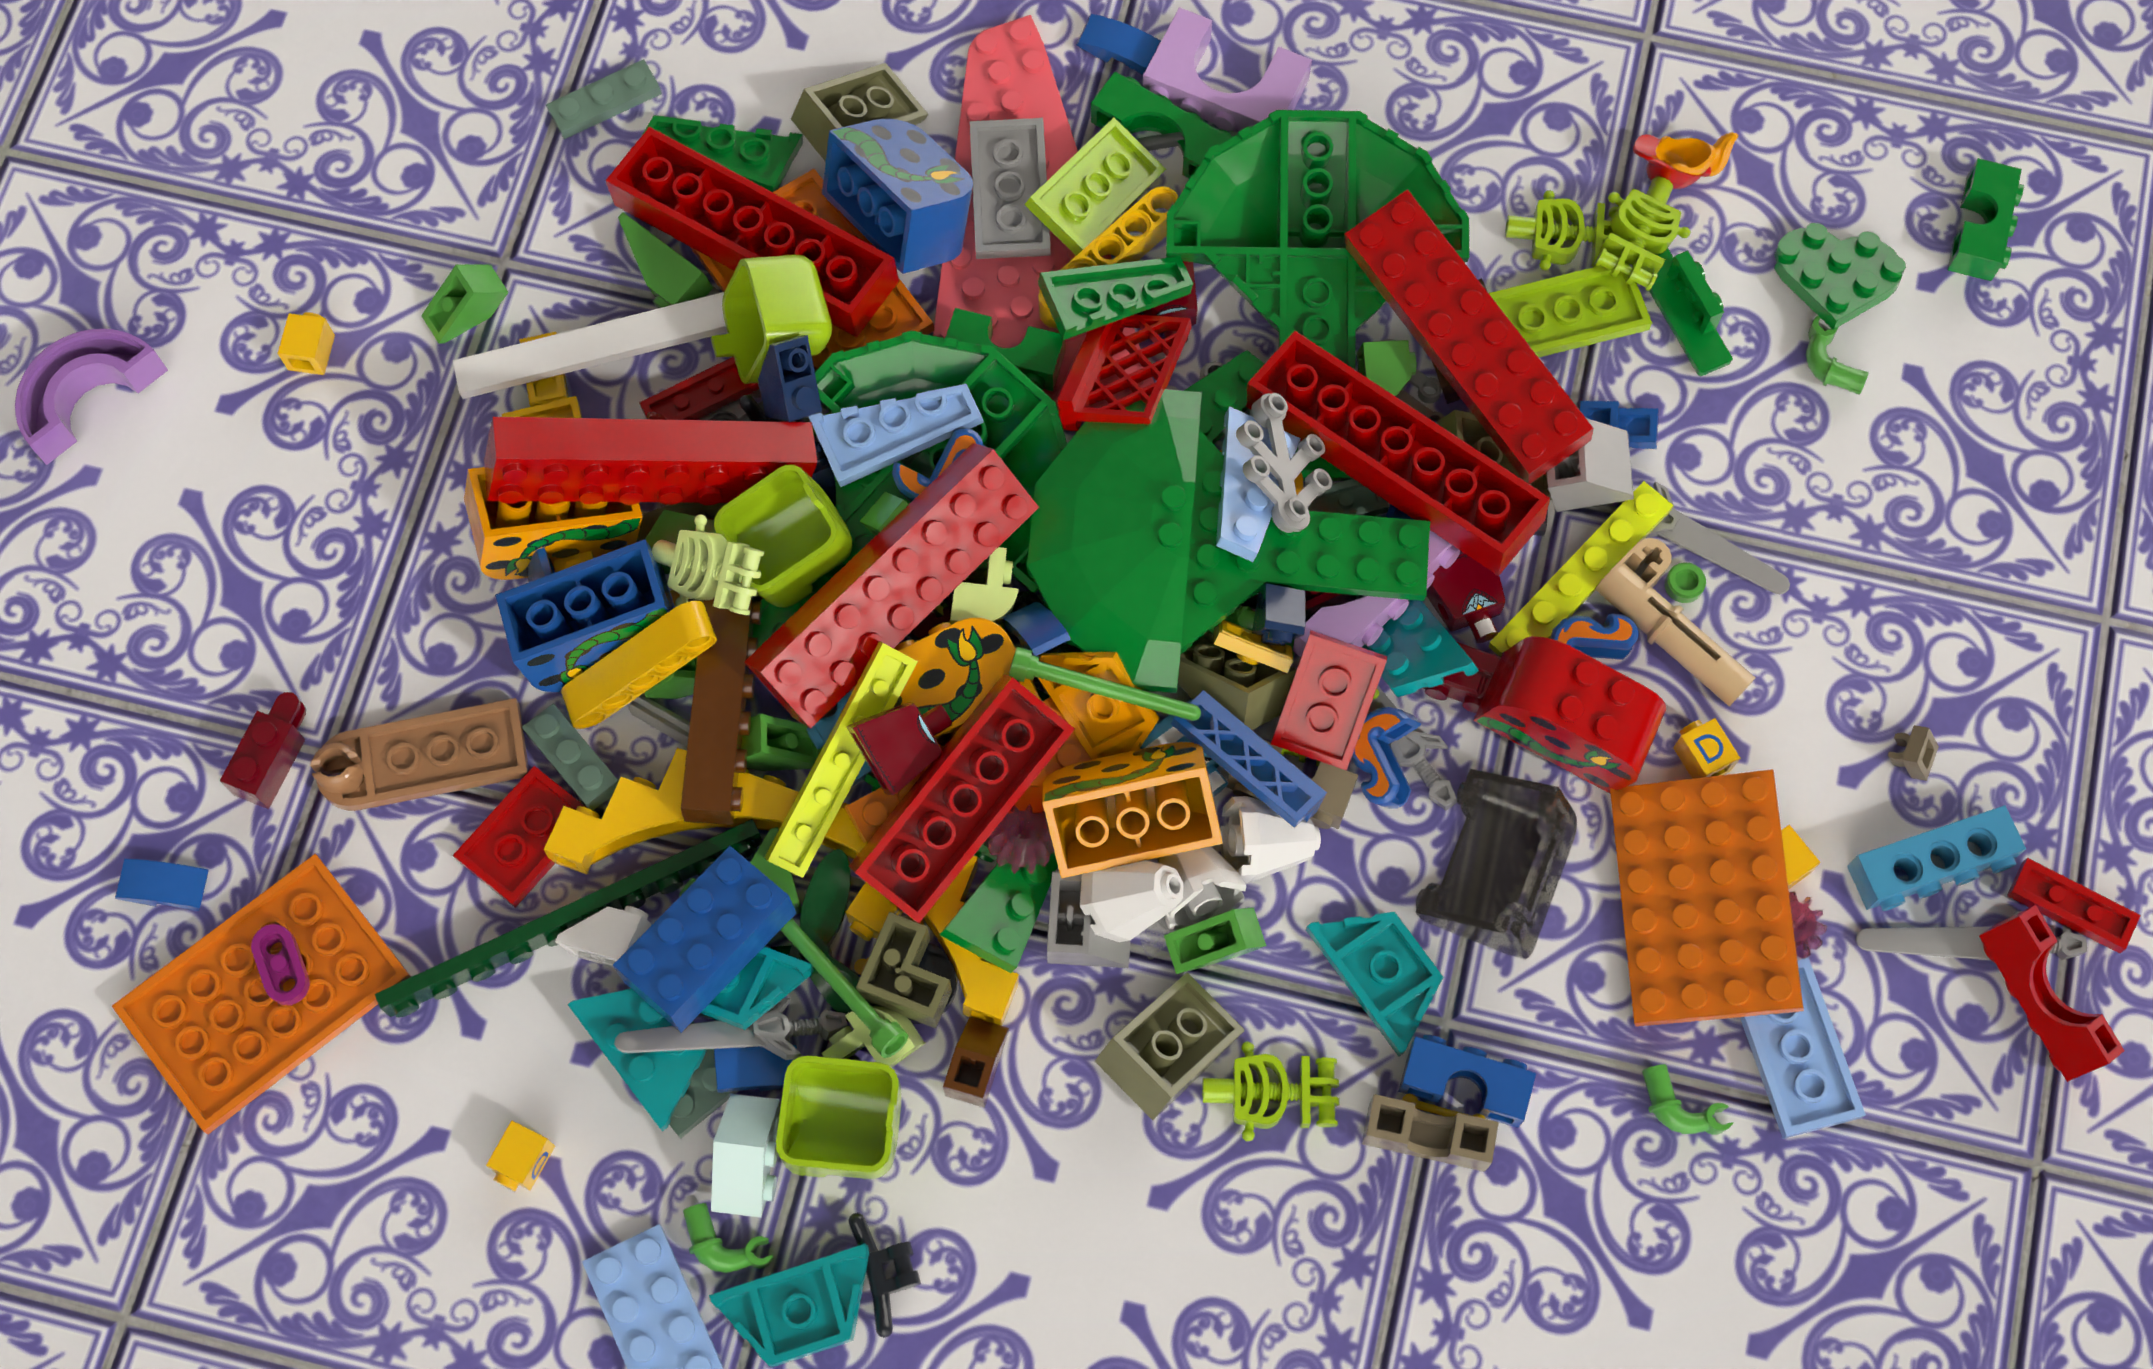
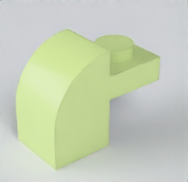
M998 547L989 556L986 585L962 582L953 590L950 615L951 625L967 618H984L999 625L1003 622L1002 619L1011 613L1017 598L1018 589L1003 587V584L1010 585L1013 561L1006 560L1007 548Z
M874 1005L871 1007L882 1019L897 1022L908 1034V1040L899 1052L891 1057L883 1058L871 1044L870 1030L852 1011L845 1015L854 1030L847 1026L834 1034L829 1039L832 1046L822 1052V1055L828 1058L849 1059L866 1046L876 1062L887 1064L892 1068L923 1046L925 1042L907 1017L891 1009Z

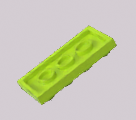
M1113 118L1045 182L1024 205L1065 246L1077 255L1133 204L1162 175L1166 168L1129 131Z
M1601 265L1489 293L1539 358L1648 331L1652 325L1637 283L1633 282L1630 285L1626 283L1627 274L1620 271L1614 277L1610 275L1611 270Z

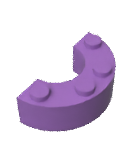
M91 329L65 336L38 354L21 378L15 399V415L19 430L30 447L48 465L77 442L71 431L70 416L75 403L86 392L99 385L114 383L128 386L139 394L167 372L168 369L154 349L146 342L123 331Z

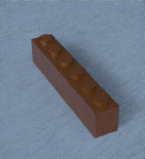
M751 596L748 609L750 610V615L738 614L729 611V609L714 607V598L704 600L703 602L717 641L712 647L697 656L681 800V812L684 822L733 825L735 811H742L743 787H737L738 774L745 773L747 766V749H741L742 735L749 736L751 727V712L745 711L746 698H753L755 675L749 674V667L744 661L758 649V637H753L754 624L760 625L762 619V601H756L755 596Z

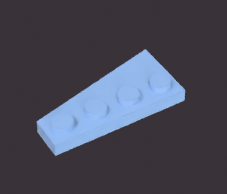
M967 384L917 393L916 397L898 401L896 398L882 400L878 405L863 408L853 406L843 408L838 413L828 415L818 413L808 416L840 487L951 438L956 430L970 429L984 423Z
M1229 406L1224 416L1226 433L1222 447L1224 464L1220 477L1222 495L1218 508L1216 546L1253 562L1259 552L1275 504L1255 483L1249 481L1243 473L1244 463L1255 455L1249 448L1240 444L1236 437V430L1246 421L1252 420L1256 422L1254 417ZM1260 425L1264 434L1261 441L1272 451L1268 429ZM1284 431L1289 458L1291 459L1296 453L1301 438ZM1270 472L1268 477L1279 487L1278 480Z

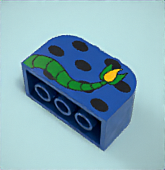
M877 119L829 130L822 195L876 248L893 256L896 268L902 274L949 262L960 255L963 249L973 180L970 174L921 128L901 120Z
M645 539L495 595L513 663L533 687L545 692H561L565 684L675 608L661 564L655 561L652 549Z

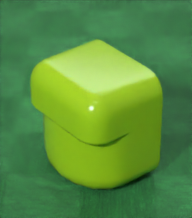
M796 254L741 259L724 292L722 300L723 316L728 334L712 336L711 342L715 357L735 358L740 379L744 384L759 383L758 377L771 344L801 335H808L811 356L819 354L830 340L832 322L817 269L813 262L803 255Z
M785 465L778 468L724 505L717 512L714 519L716 533L721 534L727 542L744 543L750 545V548L764 551V556H761L758 570L761 571V577L752 578L750 587L756 588L758 595L777 607L786 608L792 606L809 595L813 590L812 583L843 563L852 551V537L838 510L823 489L805 471L795 465Z
M800 1056L793 1060L785 1073L776 1137V1150L786 1168L800 1176L820 1178L833 1175L876 1179L885 1175L892 1167L895 1158L901 1115V1085L895 1070L889 1065L879 1062Z

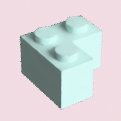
M730 1094L713 1141L711 1212L762 1217L766 1201L773 1202L777 1177L770 1175V1166H775L778 1154L776 1150L780 1099Z

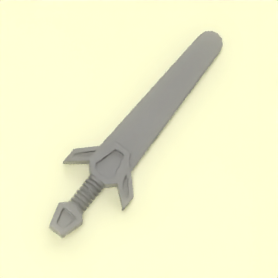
M1655 481L1653 484L1654 490L1673 504L1668 489ZM1674 506L1668 515L1646 537L1661 536L1772 593L1780 595L1789 590V579L1785 575L1680 513Z
M1377 686L1379 696L1372 700L1368 714L1379 708H1396L1381 688ZM1414 730L1401 739L1389 744L1400 767L1415 768L1414 770L1417 771L1419 777L1429 787L1430 800L1445 811L1457 803L1450 780L1440 779V776L1425 758L1426 749H1448V746L1439 735L1421 733Z
M1991 927L1865 928L1857 933L1856 942L1861 949L1873 952L1990 960L1984 951L1983 942L1979 935ZM2065 931L2056 937L2058 941L2050 951V953H2056L2061 960L2081 956L2087 952L2086 937Z
M783 998L746 1030L722 1021H710L689 1024L682 1033L674 1026L623 1032L615 1038L614 1044L619 1051L624 1053L762 1046L785 1060L799 1058L801 1053L788 1042L789 1037L820 1034L821 1038L828 1041L834 1034L847 1027L845 1013L824 1010L820 1014V1018L788 1020V1017L782 1013L789 1004L790 998Z

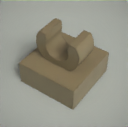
M1914 725L1911 735L1906 733L1895 734L1894 739L1897 745L1906 747V749L1901 753L1889 752L1888 758L1893 765L1906 767L1911 778L1927 781L1939 746L1930 728Z

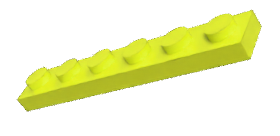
M1643 481L1635 489L1634 499L1624 501L1509 621L1498 635L1490 641L1488 647L1501 657L1504 651L1524 638L1532 636L1549 638L1552 630L1563 619L1569 618L1593 594L1595 588L1609 571L1638 542L1650 534L1668 515L1674 505Z
M879 641L764 858L767 861L801 878L804 877L865 762L863 755L846 727L862 719L894 708L918 661Z

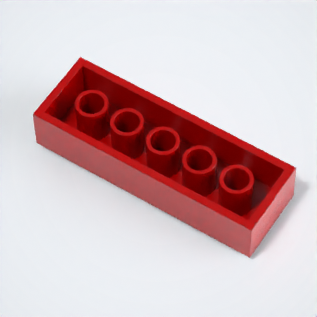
M1003 674L943 748L942 754L930 764L850 863L849 867L919 924L1073 733L1075 728L1017 680Z

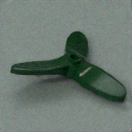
M836 849L823 857L808 885L801 909L800 928L856 989L860 977L846 965L835 959L830 948L844 920L850 897L852 877L848 856L843 850ZM793 944L769 947L775 951L807 962L806 958ZM813 967L814 971L810 979L836 1012L845 1013V1015L852 1012L851 1008Z

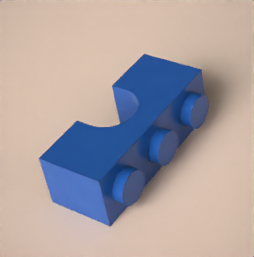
M1425 1034L1422 1038L1415 1036L1410 1045L1398 1092L1413 1094L1417 1098L1438 1104L1443 1097L1448 1081L1454 1078H1466L1475 1083L1480 1090L1482 1101L1479 1114L1484 1115L1486 1119L1519 1128L1525 1121L1537 1074L1527 1070L1525 1063L1513 1059H1503V1062L1486 1058V1052L1473 1047H1463V1050L1446 1046V1040L1434 1035Z

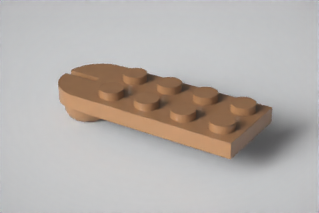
M516 698L339 733L330 738L315 753L310 766L316 773L311 774L316 780L323 796L332 805L348 811L363 810L523 778L529 772L519 702ZM342 772L340 775L334 777L326 776L329 774Z

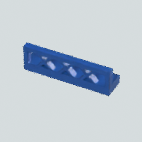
M1204 690L1190 702V704L1197 705L1200 708L1201 716L1199 719L1191 721L1176 716L1173 718L1171 725L1192 743L1199 744L1205 754L1292 827L1295 828L1303 819L1308 822L1318 811L1327 792Z

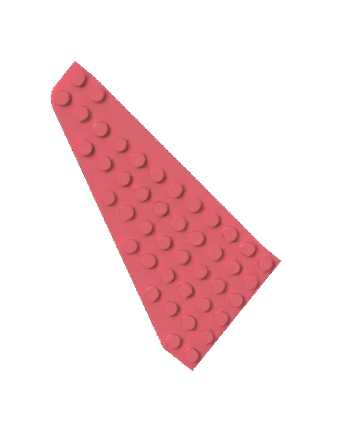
M1031 15L986 29L979 33L970 44L955 161L971 177L970 121L1043 118L1047 181L1078 152L1044 43ZM972 188L962 252L957 258L942 263L933 336L946 337L955 308L991 316L993 328L991 342L1001 348H1013L1019 345L1025 338L1028 326L1059 333L1058 328L1048 327L1040 319L1038 301L1040 287L1038 280L1041 272L1060 270L1076 255L1050 231L1051 256L976 259ZM1110 254L1102 256L1104 259H1112ZM1124 327L1122 333L1125 336H1129L1135 333V329ZM1087 332L1065 339V355L1054 391L1042 390L1055 401L1059 417L1060 412L1057 399ZM1139 344L1135 345L1138 350L1141 349ZM1123 350L1113 355L1112 358L1117 361L1130 355L1127 350ZM1138 363L1124 371L1129 375L1144 367ZM1114 374L1101 380V383L1105 386L1120 378ZM1150 377L1137 384L1142 389L1155 382L1153 378ZM1127 388L1113 396L1119 400L1133 392ZM1103 399L1090 405L1089 408H1102L1109 403Z

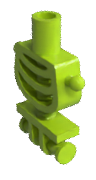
M1656 177L1651 181L1646 194L1637 189H1632L1625 200L1617 192L1609 194V202L1619 206V209L1611 219V228L1615 234L1610 232L1600 247L1601 252L1594 264L1611 270L1610 275L1614 277L1620 271L1627 274L1626 283L1631 285L1635 282L1644 286L1646 291H1649L1658 275L1657 272L1665 262V259L1655 254L1666 251L1677 235L1681 238H1688L1690 236V229L1688 227H1679L1681 212L1666 204L1673 189V185L1668 179Z
M1547 190L1544 193V200H1538L1534 218L1508 215L1505 237L1532 240L1531 256L1534 259L1541 260L1539 267L1544 271L1550 269L1551 263L1557 265L1570 263L1576 257L1583 241L1592 242L1591 267H1596L1594 264L1601 252L1600 247L1610 232L1615 234L1611 228V221L1604 220L1605 203L1597 204L1594 212L1593 227H1585L1584 215L1580 206L1571 199H1554L1555 193L1551 190ZM1619 206L1609 209L1611 219L1619 209ZM1568 218L1570 219V221H1571L1573 224H1571V225L1568 224ZM1550 239H1558L1556 244L1549 245ZM1565 240L1575 241L1572 246L1562 248Z
M1246 1041L1241 1046L1245 1057L1237 1058L1234 1061L1233 1078H1203L1202 1102L1233 1103V1121L1236 1124L1245 1125V1129L1242 1131V1138L1247 1142L1252 1141L1255 1137L1254 1127L1269 1129L1280 1122L1289 1099L1290 1101H1298V1099L1300 1101V1128H1309L1311 1124L1310 1107H1319V1120L1316 1121V1126H1338V1121L1335 1120V1107L1340 1105L1339 1098L1331 1096V1089L1339 1087V1079L1335 1078V1065L1337 1064V1059L1324 1057L1315 1059V1064L1318 1065V1077H1310V1056H1301L1300 1083L1289 1084L1287 1073L1281 1061L1270 1054L1254 1055L1253 1043ZM1266 1067L1271 1068L1275 1072L1279 1080L1278 1084L1276 1082L1273 1084L1269 1083ZM1250 1068L1257 1072L1260 1084L1259 1082H1256V1084L1253 1082ZM1310 1089H1322V1096H1310ZM1241 1099L1245 1100L1244 1107H1241ZM1260 1099L1261 1105L1256 1114H1249L1252 1101ZM1272 1099L1280 1101L1279 1108L1275 1114L1264 1117L1269 1101Z

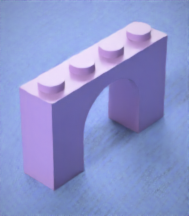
M1179 7L1143 75V87L1156 95H1164L1173 105L1186 112L1197 114L1201 119L1214 123L1220 129L1238 133L1240 130L1248 126L1250 128L1268 118V115L1276 110H1294L1309 81L1312 59L1278 47L1263 78L1254 87L1239 93H1224L1207 86L1196 72V68L1211 41L1212 20Z

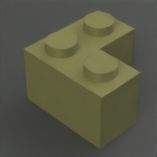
M889 912L856 989L866 1001L891 1009L905 1017L936 1029L952 993L950 980L918 967L930 941L928 927Z

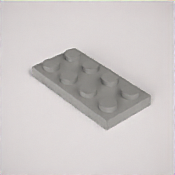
M1043 118L970 121L976 259L1051 256L1050 230L1024 205L1047 182Z

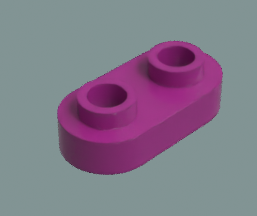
M271 924L264 926L256 932L251 943V950L264 989L270 998L281 1005L296 1004L306 996L310 986L309 976L296 939L291 932L281 925ZM281 942V951L277 954H271V947L275 943ZM289 979H294V987L290 991H284V983Z

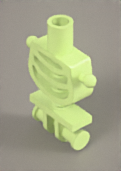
M702 514L697 515L694 519L696 524L695 531H679L676 544L666 540H659L654 544L652 554L655 561L671 567L667 585L680 594V597L675 601L676 606L688 602V599L711 600L714 598V607L729 609V611L738 614L750 615V610L748 609L751 596H756L757 589L750 587L752 578L761 577V571L758 570L761 556H764V551L750 548V545L744 543L727 542L718 533L704 532L707 518Z

